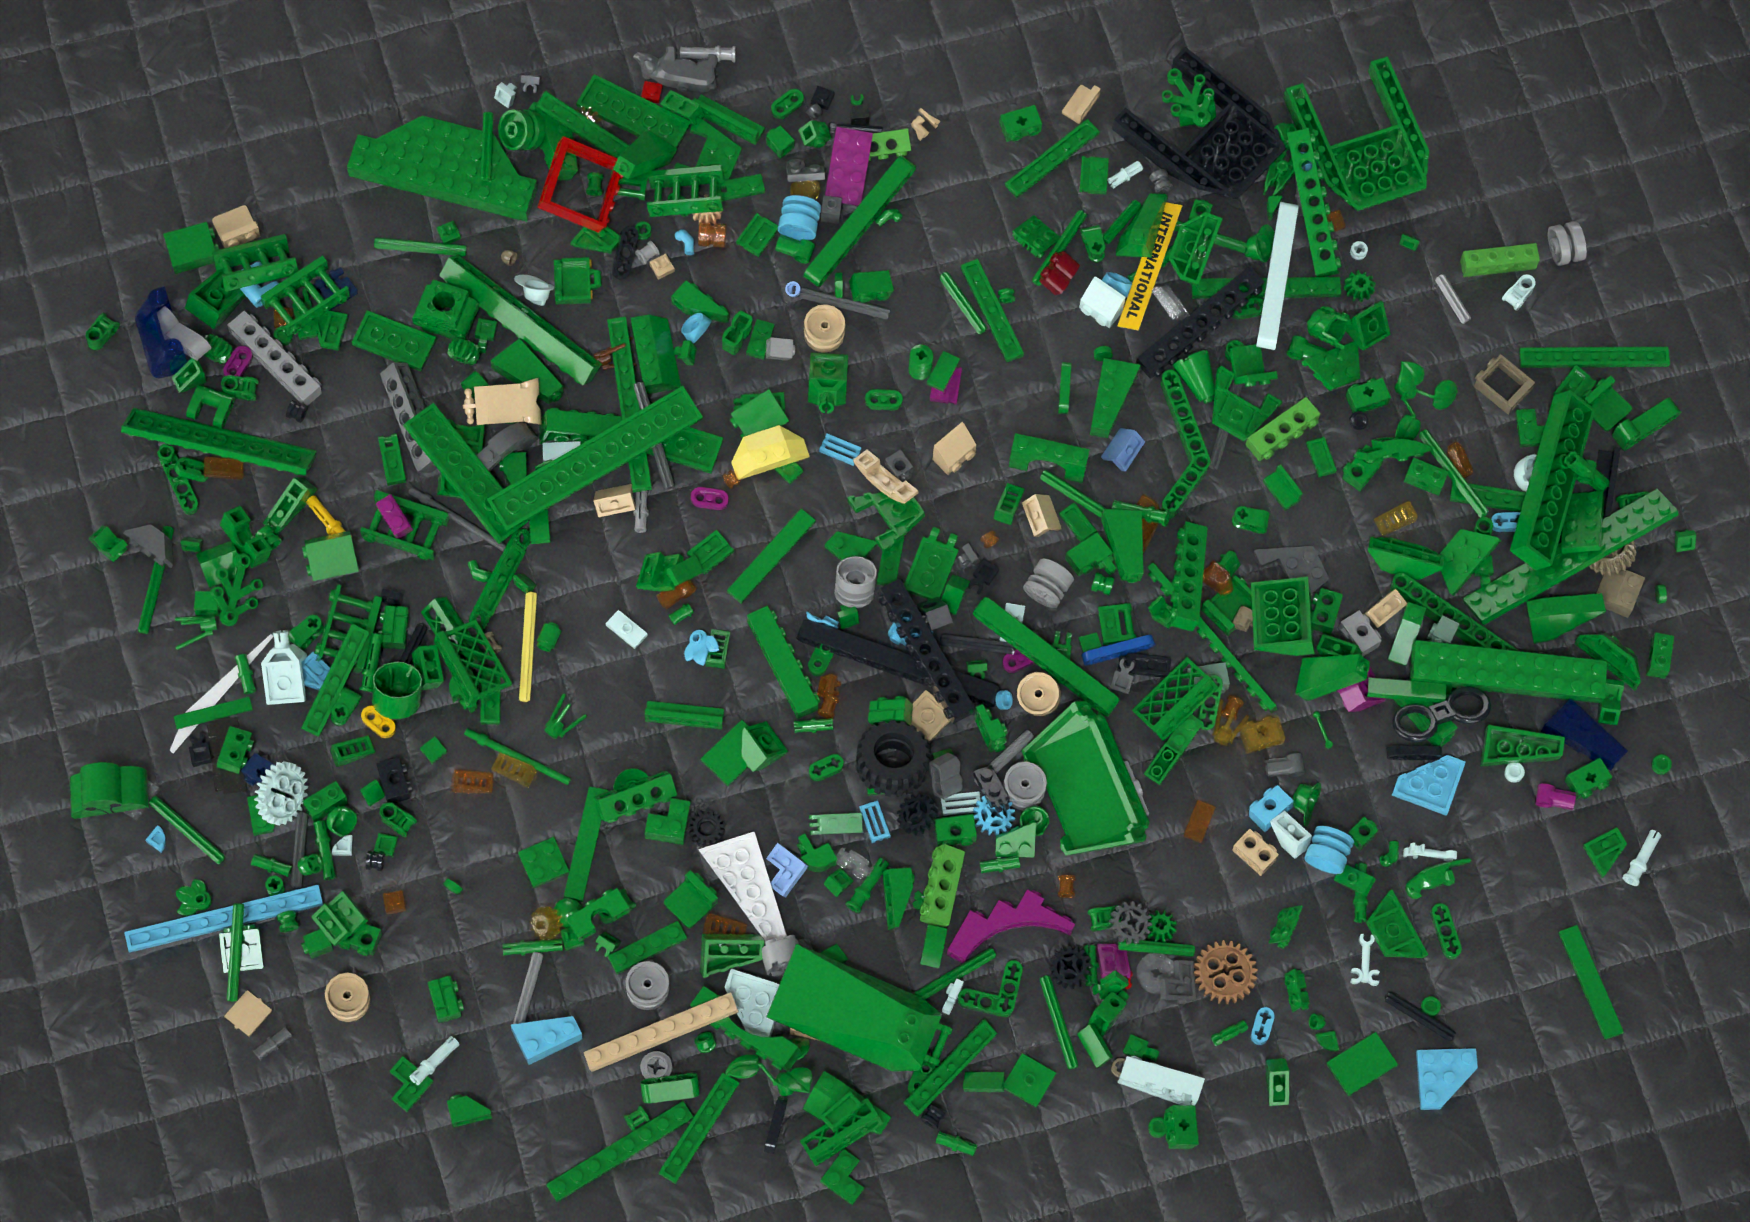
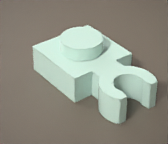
M956 979L954 984L950 983L946 992L948 998L942 1009L943 1013L950 1015L958 994L963 988V981Z

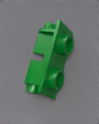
M1293 969L1284 975L1292 1012L1300 1008L1301 1010H1307L1310 1005L1308 992H1301V989L1307 988L1304 974L1301 970L1296 971V969Z

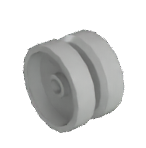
M1577 221L1565 223L1564 227L1560 224L1549 227V249L1557 266L1569 264L1570 260L1573 262L1585 260L1587 253L1585 237Z
M1020 762L1011 766L1006 772L1003 788L1010 802H1012L1011 806L1022 811L1029 806H1038L1044 798L1047 785L1046 775L1034 763Z
M650 961L640 962L633 966L627 974L625 981L627 997L631 1004L638 1009L653 1010L663 1005L667 1000L670 991L668 974L659 964Z

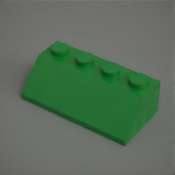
M653 315L631 317V330L641 381L644 383L646 393L652 394L680 388L681 383L668 319Z

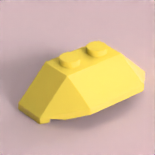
M779 425L743 437L731 463L738 481L810 456L804 439Z

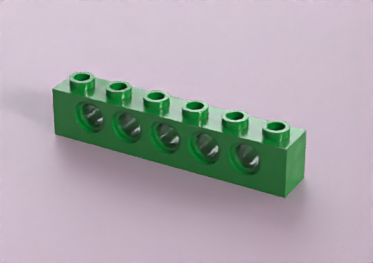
M1186 521L1177 533L1179 543L1177 544L1175 554L1178 556L1174 564L1176 575L1173 578L1172 586L1175 587L1171 595L1173 607L1170 609L1169 618H1171V626L1193 632L1199 623L1208 527Z

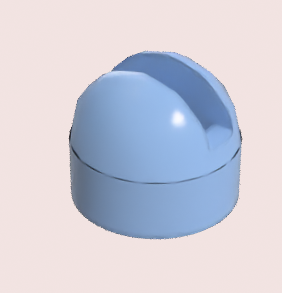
M792 281L786 285L785 290L790 297H797L801 292V287L797 282ZM794 286H796L795 294H793Z

